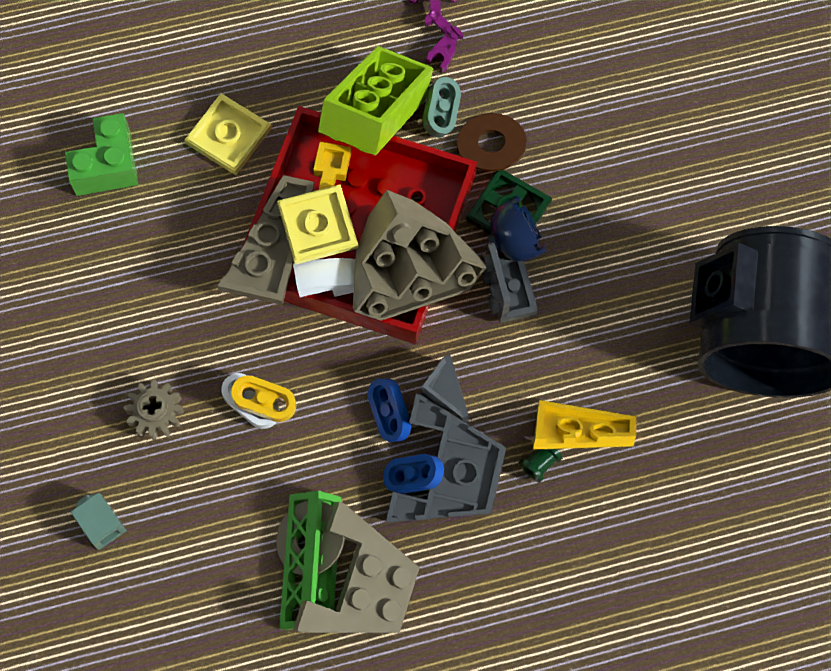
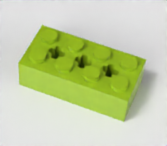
M377 46L324 99L318 132L329 136L335 141H342L358 148L362 152L376 156L427 99L433 67Z

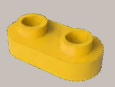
M249 375L238 378L232 386L231 395L233 401L238 408L274 422L287 421L296 411L295 397L285 387ZM246 391H253L255 393V396L250 400L243 398ZM277 402H284L286 404V407L281 411L274 409V405Z

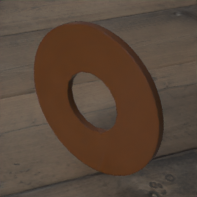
M498 113L482 114L470 119L463 125L457 137V148L460 156L477 161L476 169L483 171H500L513 166L523 156L527 144L526 134L522 126L513 118ZM497 132L504 137L505 145L499 151L487 152L479 147L478 140L485 133Z

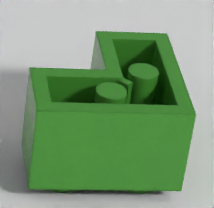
M124 113L93 118L97 147L65 152L69 182L76 196L139 185L130 128Z

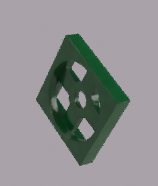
M504 170L496 171L468 213L466 221L492 234L490 222L483 217V203L486 202L497 208L505 201L517 195L521 200L516 204L521 208V201L528 193L536 207L535 214L529 213L537 226L551 204L552 197ZM504 186L515 187L510 195L501 196L493 191Z

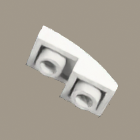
M327 258L316 259L297 265L293 263L299 296L303 297L330 290L333 291L334 297L354 293L356 259Z

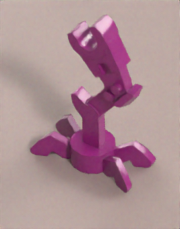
M408 0V1L411 2V3H413V4H415V3L418 2L419 0ZM426 0L430 2V12L425 18V26L427 27L434 23L445 35L429 51L426 63L430 65L433 59H442L440 72L443 73L448 69L456 52L457 40L463 39V33L457 26H452L441 15V0Z

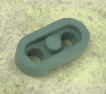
M441 77L432 83L428 90L423 114V126L433 137H444L454 129L456 124L461 90L457 82L452 78ZM439 92L444 95L445 99L441 98ZM434 119L437 120V122L439 123V126L436 125V123L434 122Z

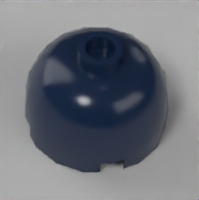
M516 195L496 208L490 221L492 234L487 237L490 243H495L497 252L502 251L507 258L514 261H528L537 258L547 251L545 245L538 246V239L542 238L526 206L519 208L516 204L521 200Z

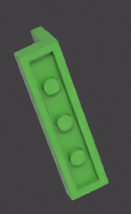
M322 491L290 494L279 629L293 630L296 622L292 621L293 608L297 603L301 607L302 601L307 600L334 610L337 560L326 571L320 574L317 573L318 564L322 565L323 555L319 556V546L323 540L322 531L325 530V521L321 523L322 502L334 506L335 502H341L342 497ZM308 501L307 514L300 521L295 516V506L301 502ZM304 535L305 547L298 555L292 548L293 539L297 536L299 540ZM299 565L303 571V578L297 587L295 584L296 573L292 571Z

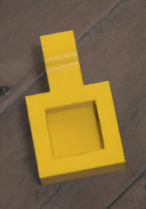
M324 142L319 143L314 165V176L322 177L319 190L335 186L336 180H346L351 147Z

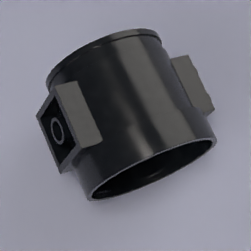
M764 226L749 228L728 235L718 243L714 255L695 263L689 323L702 328L698 368L707 379L733 391L764 397L796 398L819 395L831 391V238L814 231L795 227Z

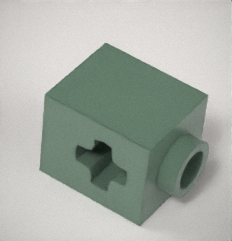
M100 492L96 495H86L76 503L77 508L71 511L82 530L98 550L127 531Z

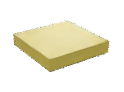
M220 93L185 138V143L234 175H237L271 131L272 126L269 122Z
M341 185L277 201L295 265L358 248V241Z

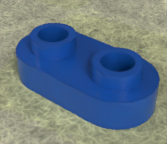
M389 378L374 380L368 389V400L379 433L388 442L403 441L410 434L411 424L409 423L410 417L399 385L396 381Z
M428 454L393 459L385 467L383 474L384 484L388 490L402 494L433 489L443 479L444 466L438 457Z

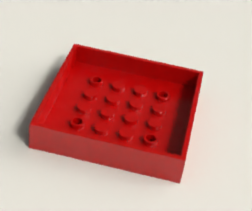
M298 106L242 247L248 239V234L253 225L257 224L263 214V208L283 175L315 182L314 191L319 190L322 177L314 176V165L320 142L351 147L346 180H336L335 186L341 185L358 245L369 214L386 190L409 199L413 196H420L422 200L417 203L446 222L456 233L475 179L477 161L397 136H393L376 156L365 153L354 146L342 141H335L329 136L318 132L321 113ZM357 249L323 257L320 259H356ZM293 267L284 302L406 342L417 343L430 304L380 321L354 312V293L334 297L333 291L330 290L300 297Z

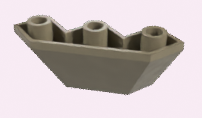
M386 190L369 214L356 250L353 310L356 313L382 321L468 292L486 270L487 266L446 222L414 200Z

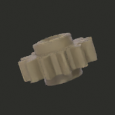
M156 380L151 382L150 389H146L142 383H139L138 387L141 392L139 395L128 393L133 405L128 404L123 408L127 414L132 415L126 422L130 427L138 425L136 433L140 437L147 430L152 440L157 438V432L162 430L165 436H170L168 426L171 424L179 427L180 423L175 415L184 413L183 407L177 404L182 399L180 394H171L172 387L169 383H166L162 389L159 388ZM153 405H158L160 409H156L155 414L150 415L148 410H152Z

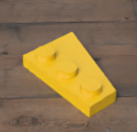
M539 400L533 449L634 446L636 439V416Z

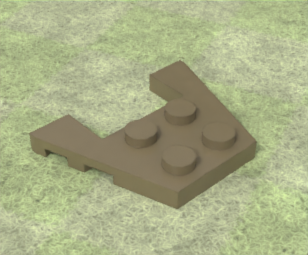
M335 502L325 532L357 544L337 608L334 611L307 600L302 601L293 631L297 633H400L420 567L342 502Z

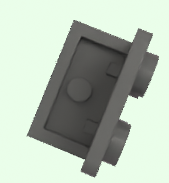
M488 243L486 254H482V260L487 268L481 277L484 285L489 284L491 295H488V301L492 314L497 313L500 323L537 315L538 308L524 261H514L506 256L498 257L495 243Z

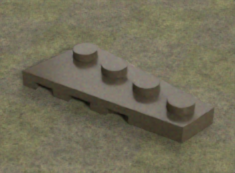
M285 175L282 176L263 208V214L257 224L253 225L240 252H237L231 262L232 266L225 277L223 276L218 284L219 291L283 305L294 260L277 201L313 192L315 190V182Z

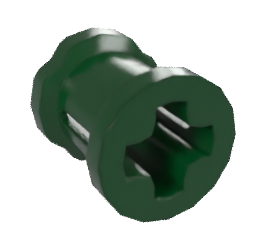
M535 449L526 459L522 458L518 463L529 477L540 483L544 479L543 474L554 462L559 463L563 457L557 449Z

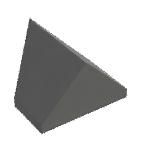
M447 355L442 358L422 385L421 395L468 424L469 415L451 355Z

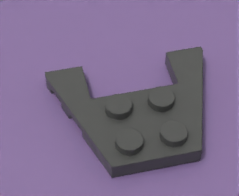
M416 394L409 423L442 431L437 457L443 463L444 475L437 487L429 489L427 499L393 492L386 522L392 523L492 513L506 447L429 401L424 396Z

